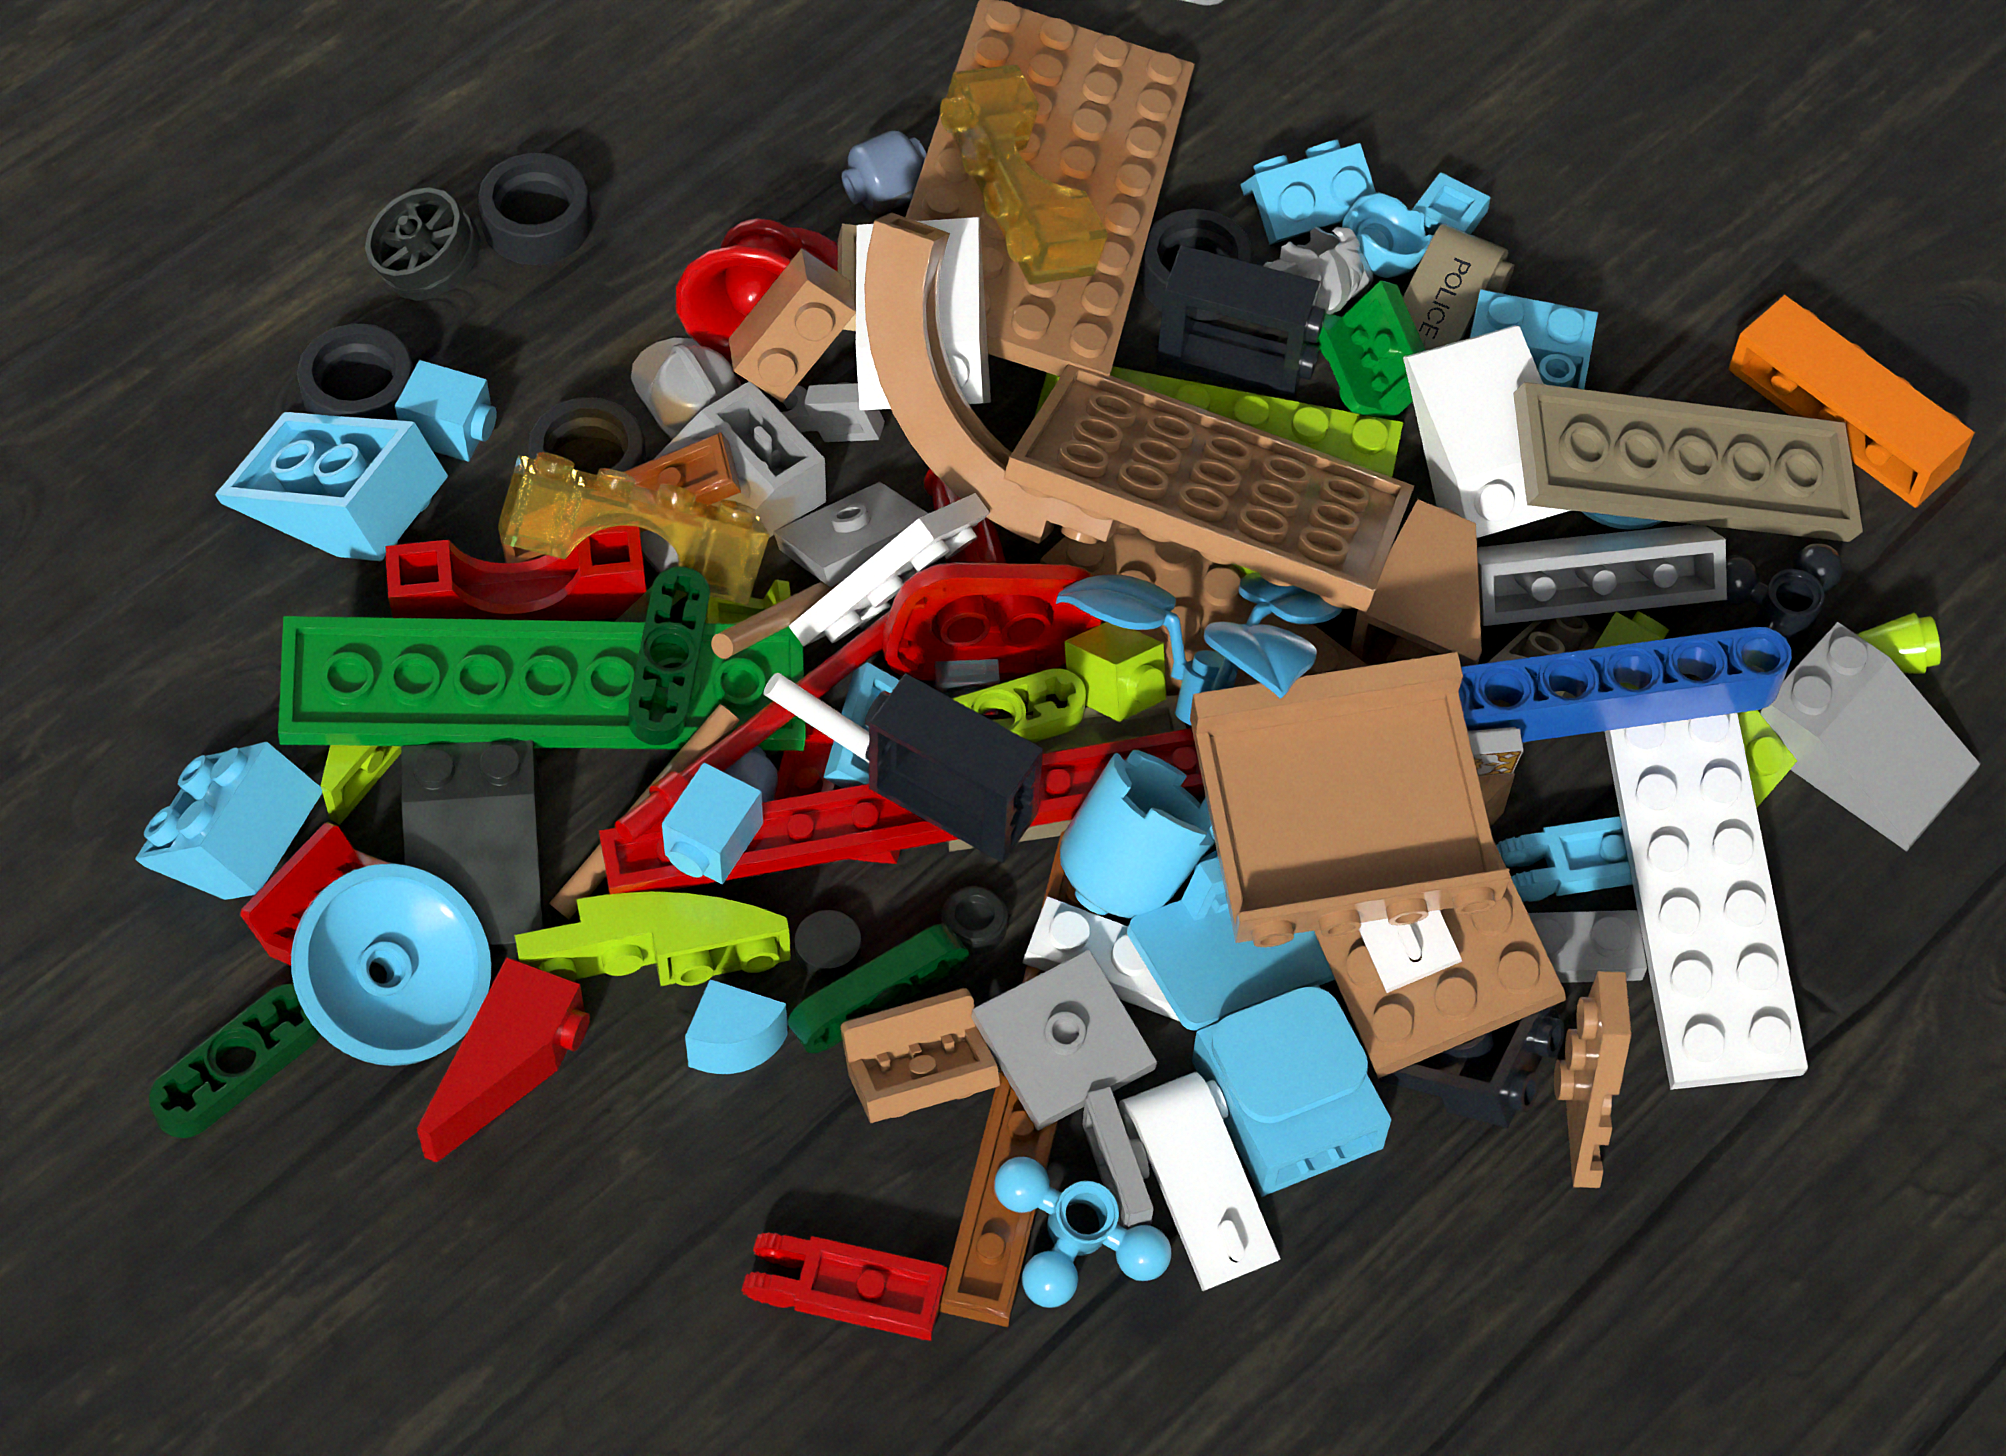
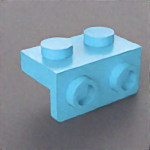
M1333 140L1306 150L1308 159L1289 164L1286 155L1253 166L1256 174L1240 185L1244 196L1254 193L1270 245L1310 233L1315 227L1323 229L1343 223L1344 217L1360 197L1376 193L1360 143L1341 149L1339 141Z

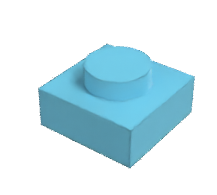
M1440 172L1412 210L1422 211L1425 214L1424 230L1428 234L1434 235L1443 223L1471 234L1486 215L1491 197Z

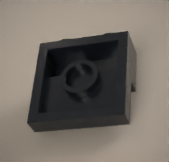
M1553 1005L1381 1077L1380 1081L1440 1096L1446 1111L1449 1113L1509 1128L1516 1111L1526 1113L1534 1105L1539 1085L1538 1076L1535 1073L1543 1056L1554 1058L1558 1054L1564 1038V1023L1562 1019H1559L1556 1007Z

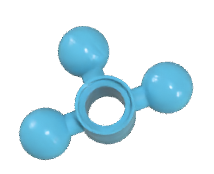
M1028 1157L1012 1158L1006 1161L997 1171L994 1188L996 1196L1002 1205L1009 1210L1019 1213L1030 1212L1040 1208L1049 1214L1047 1228L1049 1236L1055 1245L1052 1251H1044L1032 1257L1026 1264L1022 1276L1023 1288L1027 1296L1034 1303L1052 1308L1069 1301L1078 1285V1273L1073 1264L1076 1256L1088 1255L1096 1251L1102 1244L1116 1251L1117 1263L1121 1270L1130 1278L1138 1281L1153 1280L1162 1275L1169 1266L1171 1246L1164 1233L1149 1225H1137L1128 1230L1118 1225L1119 1210L1116 1199L1103 1185L1091 1181H1082L1069 1186L1061 1193L1050 1187L1049 1177L1045 1168L1036 1160ZM1075 1203L1090 1206L1099 1218L1098 1232L1085 1235L1073 1230L1066 1219L1067 1206Z

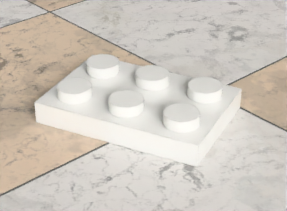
M974 493L918 518L790 624L789 627L803 646L824 636H827L831 643H835L859 626L861 629L867 627L891 609L888 601L897 595L905 581L917 572L929 568L943 556L946 559L953 557L975 541L978 536L972 528L988 516L990 512L977 494Z

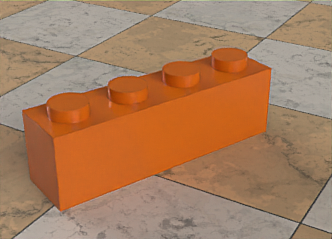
M1786 295L1781 297L1740 333L1728 370L1790 416L1845 422L1851 461L1914 508H1917L1959 469L1975 432L1964 425L1954 414L1943 410L1914 389L1907 380L1896 376L1867 355L1860 346L1849 342L1820 321L1813 312L1802 308Z

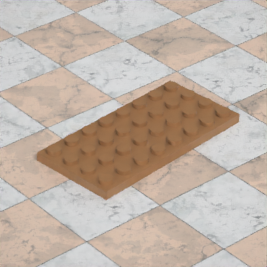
M979 0L906 218L914 221L980 218L988 354L1060 377L1068 364L1110 376L1194 63L1176 58L1167 53H1160L1123 41L1115 36L1104 35L1073 25L1062 19L1039 14L1006 1Z

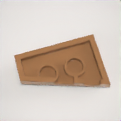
M1597 972L1589 996L1580 997L1578 1000L1577 1028L1568 1029L1565 1060L1557 1059L1555 1064V1097L1557 1100H1566L1573 1187L1600 1188L1602 1181L1603 1165L1600 1160L1599 1145H1609L1612 1132L1610 1116L1612 1095H1619L1631 1039L1626 972Z

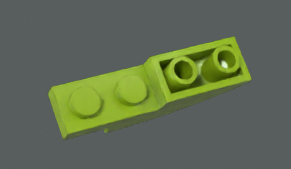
M633 892L576 899L580 922L515 935L520 963L573 982L576 979L605 973L612 976L628 975L639 970L642 966L656 963L661 986L674 983L683 986H693L706 982L714 975L739 970L757 973L769 970L779 962L791 960L789 927L786 917L757 906L720 897L691 893Z

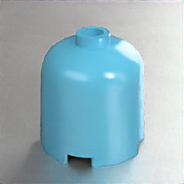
M1132 750L1126 760H1123L1121 755L1116 753L1108 762L1065 830L1060 845L1061 866L1071 885L1076 889V898L1084 907L1099 915L1110 913L1125 918H1133L1136 915L1161 908L1174 896L1192 873L1197 863L1214 845L1215 840L1207 800L1205 798L1200 804L1193 795L1181 787V784L1187 777L1181 770L1156 756L1139 750Z

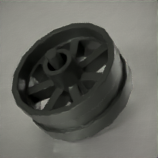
M428 187L411 190L397 197L378 213L368 230L365 250L369 263L399 296L419 301L436 298L460 283L469 274L478 258L481 240L476 225L463 212L459 204L445 191ZM451 219H454L453 227L446 228Z

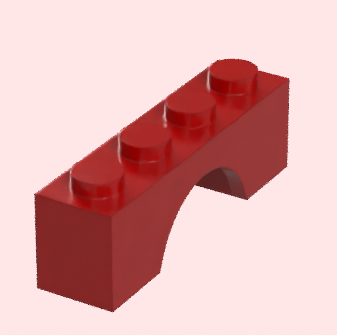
M639 520L575 526L569 539L560 548L541 558L520 563L482 561L463 553L450 540L385 546L388 598L393 618L593 621L618 618L646 592Z

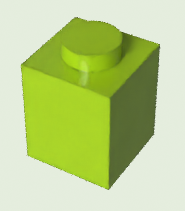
M1108 622L1065 641L1066 670L1076 674L1082 680L1086 689L1085 706L1120 722L1166 700L1163 642L1139 631L1119 627Z

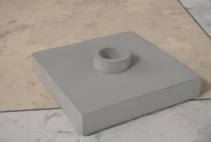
M878 482L773 532L780 551L827 586L833 587L844 581L918 518L928 513L888 486Z
M1090 949L972 1009V1020L1037 1131L1083 1108L1087 1093L1111 1087L1113 1092L1156 1068V1059Z

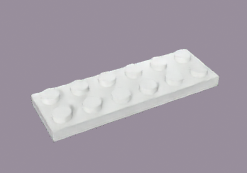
M1737 713L1605 731L1670 1089L1803 1075L1808 1069Z

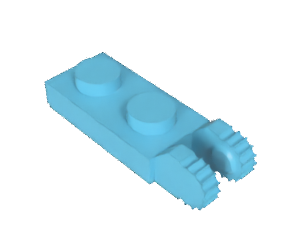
M1620 816L1545 827L1541 833L1521 835L1518 838H1506V840L1500 841L1496 845L1506 868L1530 866L1545 857L1548 868L1531 870L1530 872L1524 871L1523 873H1516V875L1511 876L1522 902L1539 901L1555 892L1557 896L1633 885Z

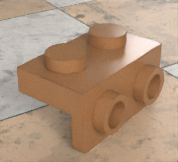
M968 989L955 990L846 1021L841 1025L848 1074L870 1123L901 1117L915 1110L953 1099L966 1098L974 1093L1000 1086L997 1064L971 1018L972 1009L975 1007L973 997Z

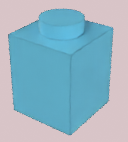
M421 360L416 365L395 404L398 421L415 422L432 451L468 462L480 440L485 442L490 438L496 422V408L491 406L487 379Z
M703 763L662 822L665 856L669 858L677 869L689 876L698 878L704 875L723 884L763 825L761 791Z

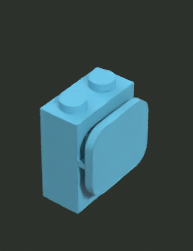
M1319 984L1286 992L1278 997L1226 1016L1216 1024L1197 1030L1192 1062L1205 1082L1214 1080L1221 1089L1228 1108V1117L1223 1119L1224 1124L1261 1197L1383 1149L1391 1117L1366 1073L1368 1061L1365 1051L1337 1000L1330 993L1321 989Z

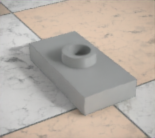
M1111 1087L1087 1093V1098H1085L1082 1125L1103 1186L1116 1199L1119 1210L1117 1224L1127 1230L1137 1225L1151 1226L1153 1206L1143 1180L1149 1178V1166L1143 1145L1139 1138L1129 1140Z

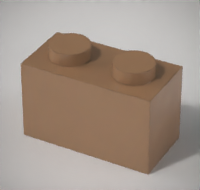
M801 248L730 336L729 343L733 371L783 403L856 314L850 280Z

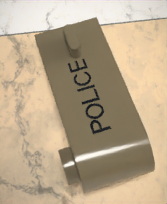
M1443 223L1439 226L1403 296L1426 350L1463 339L1475 314L1480 289L1501 294L1505 292L1514 270V264L1506 262L1508 249Z

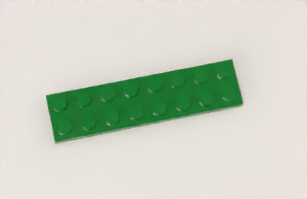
M283 616L279 744L416 746L533 740L534 748L682 749L719 704L723 705L739 719V722L730 731L732 733L773 701L764 695V689L774 674L780 673L794 683L804 677L803 645L788 626L724 659L714 653L711 646L712 638L736 624L705 623L684 731L671 743L650 745L637 739L628 725L629 699L645 622ZM674 643L659 644L650 653L652 659L658 665L665 668L678 667L688 658L685 650ZM656 686L653 707L649 711V720L662 722V718L666 713L668 688ZM795 716L761 742L758 747L762 750L804 751L806 740L805 721Z

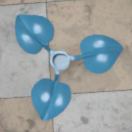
M1258 572L1251 573L1241 579L1238 589L1239 594L1243 598L1257 604L1253 608L1246 625L1230 622L1209 624L1205 628L1204 640L1217 652L1198 651L1194 654V659L1188 662L1185 658L1180 618L1175 613L1170 612L1175 608L1176 598L1153 583L1125 575H1098L1074 582L1060 591L1056 599V604L1061 602L1070 603L1098 619L1123 628L1148 630L1164 625L1170 634L1174 660L1171 677L1182 680L1175 714L1181 721L1191 725L1190 714L1193 694L1233 688L1238 668L1259 681L1281 699L1287 694L1294 682L1313 666L1317 654L1316 648L1306 639L1288 630L1271 625H1259L1264 617L1274 613L1291 623L1316 624L1336 617L1343 610V608L1328 604L1318 594L1293 585L1287 587L1278 586L1266 581Z

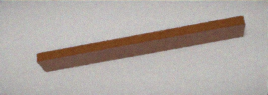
M1061 832L1042 909L1046 898L1050 897L1096 914L1078 901L1075 896L1076 889L1071 885L1061 866L1060 845L1065 833ZM1108 913L1107 915H1099V914H1096V915L1108 919L1109 913ZM1027 965L1023 983L1046 971ZM1000 1069V1086L995 1088L941 1299L940 1312L1008 1327L1037 1208L1024 1213L1009 1210L997 1198L994 1181L999 1168L1006 1161L1015 1157L1032 1158L1047 1170L1058 1121L1037 1131L1002 1069Z

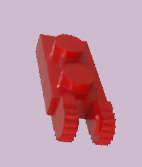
M770 1232L758 1234L753 1248L754 1255L759 1256V1258L764 1259L766 1262L778 1263L781 1266L790 1268L803 1267L799 1280L759 1272L746 1274L741 1291H743L744 1295L748 1296L747 1298L781 1308L794 1306L795 1311L931 1341L947 1280V1268L944 1265L811 1236L809 1241Z

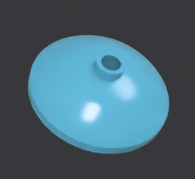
M378 864L359 868L341 876L324 888L309 904L298 924L292 945V978L298 1000L306 1016L317 1031L332 1045L354 1058L369 1063L389 1066L408 1065L430 1059L456 1044L468 1032L489 991L491 980L490 950L484 929L477 915L462 895L452 886L437 876L415 867L398 864ZM371 962L379 963L385 968L387 979L384 984L377 983L371 978L369 973Z

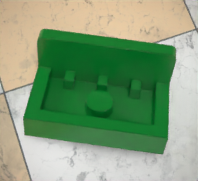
M1380 280L1343 317L1325 314L1319 337V346L1323 356L1328 360L1340 387V397L1349 410L1357 414L1393 420L1413 402L1403 357L1426 351L1398 286Z

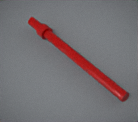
M890 611L795 684L816 698L825 694L883 649V630ZM774 701L769 703L680 773L670 771L649 788L650 796L615 822L618 834L626 842L633 843L669 814L703 763L724 772L796 715Z

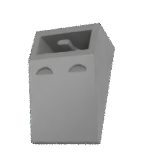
M749 381L702 409L654 458H659L721 432L730 443L741 492L640 533L642 556L658 574L672 567H688L696 570L706 578L773 536V531L800 519L826 502L825 458L773 403Z

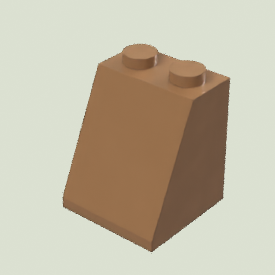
M1417 500L1389 552L1368 611L1364 612L1358 609L1350 652L1369 666L1458 652L1461 667L1478 665L1482 650L1476 523L1462 518L1448 508L1436 507Z

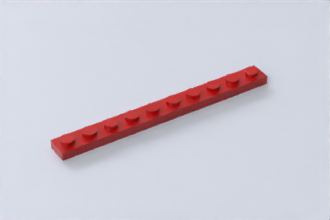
M1192 728L1044 753L1042 758L1038 815L1029 827L1072 820L1113 755L1118 753L1123 760H1126L1132 750H1139L1156 756L1181 770L1187 776L1181 787L1195 798L1206 796ZM869 784L762 802L763 825L726 880L958 840V838L869 789ZM664 819L633 843H628L622 839L616 828L599 831L610 895L633 892H663L714 883L716 881L704 875L698 878L689 876L677 869L669 858L665 856L662 831Z

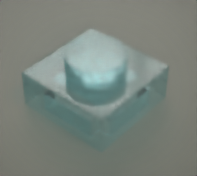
M998 659L935 661L934 689L952 699L1000 684ZM989 709L981 715H998V709Z

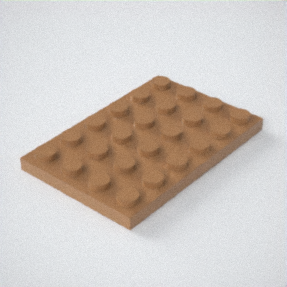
M1070 364L1064 370L1010 455L1003 477L1004 480L1018 484L1023 491L1039 498L1053 497L1078 506L1083 513L1099 520L1113 519L1138 528L1143 535L1159 542L1173 541L1198 550L1203 557L1219 564L1233 563L1260 573L1266 581L1285 587L1293 585L1320 595L1325 602L1332 606L1343 609L1356 608L1364 612L1368 611L1414 489V485L1111 375L1107 376Z

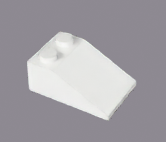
M980 218L917 221L950 233L941 267L939 285V319L943 343L952 372L969 404L989 403L991 399ZM874 224L857 225L856 360L860 410L891 409L880 385L871 355L865 320L864 283L866 261Z
M1514 325L1403 357L1437 507L1453 510L1462 518L1476 523L1477 538L1570 511L1528 506L1526 503L1513 393L1524 382L1543 384L1520 326Z

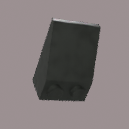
M533 740L401 746L405 865L437 876L462 895L477 915L484 929L490 951L517 949L515 935L544 929L540 777Z

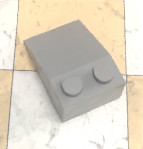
M1839 622L1833 626L1782 683L1777 699L1769 707L1763 708L1760 713L1796 758L1797 762L1790 770L1906 851L1973 776L1980 765L1977 759L1893 660Z

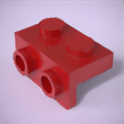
M326 822L242 908L241 917L270 957L291 965L294 936L305 910L313 899L329 884L351 871L366 866L389 863L354 850L337 825Z

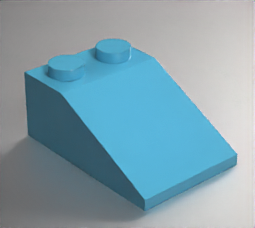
M284 412L215 495L221 504L336 557L382 561L386 556L385 546L398 544V539L416 516L427 508L432 496L448 475L415 422Z

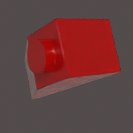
M506 957L417 1127L423 1154L426 1159L434 1162L440 1161L557 1072L568 1049L576 1051L580 1047L590 1020L589 1013H586L584 1009L580 984Z

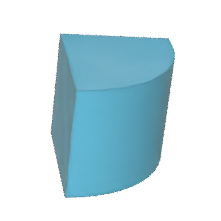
M710 979L685 1036L688 1066L708 1073L733 1074L762 1064L776 1053L788 1035L786 1003Z

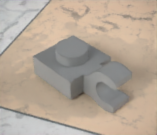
M842 382L828 385H809L808 390L797 385L783 402L786 408L791 410L781 413L800 433L819 431L824 442L880 440L885 421L879 409L860 410L858 383Z

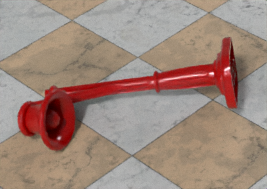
M756 218L742 221L728 230L721 243V248L709 250L687 265L676 285V312L687 334L700 346L709 347L721 353L732 363L729 343L730 336L800 249H804L838 272V245L818 232L800 227H787L774 220ZM931 469L928 470L924 477V488L933 498L935 511L961 499ZM985 517L972 528L978 537L969 546L949 559L945 557V564H937L921 570L904 582L895 596L883 630L882 648L885 660L892 671L901 676H904L906 673L917 680L1012 681L1048 669L1059 668L1066 670L1065 641L1096 626H1100L1102 620L1070 603L1061 602L1056 604L1057 596L1064 588L1074 582L1095 575L1082 567L1065 564L1006 563L994 523Z

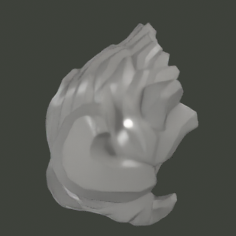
M1315 227L1310 231L1311 241L1308 244L1295 246L1289 241L1282 246L1280 259L1274 262H1267L1264 264V267L1320 281L1316 306L1326 308V314L1340 311L1351 297L1358 298L1364 295L1374 281L1369 264L1364 254L1360 252L1359 240L1349 228L1337 227L1333 230L1336 234L1334 235Z

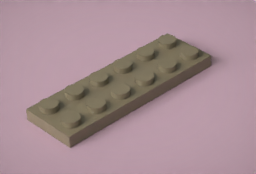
M1524 382L1513 393L1526 503L1528 506L1850 542L1863 532L1845 422Z

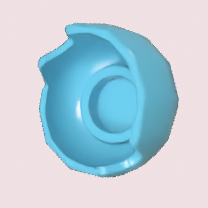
M1380 192L1360 197L1348 211L1342 223L1343 228L1351 229L1356 235L1360 244V252L1364 254L1372 273L1384 278L1401 276L1412 270L1422 260L1434 236H1426L1425 214L1422 211L1408 210L1406 205L1399 199Z

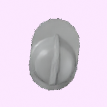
M670 338L652 344L644 349L634 361L631 380L636 393L648 408L659 427L672 440L702 409L742 386L733 371L732 365L721 353L709 347L700 346L692 338Z

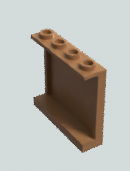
M1458 652L1299 677L1281 699L1261 683L1193 694L1190 722L1235 943L1253 941L1256 947H1273L1291 941L1296 933L1321 930L1323 936H1340L1360 929L1363 922L1388 919L1390 925H1407L1427 918L1430 911L1455 908L1457 914H1475L1494 907L1495 901L1502 900L1511 877L1509 869H1499L1458 693L1463 679Z

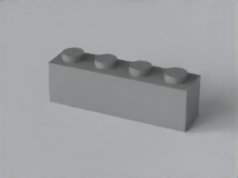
M1693 524L1477 547L1480 623L1483 626L1727 600L1726 539L1705 525Z

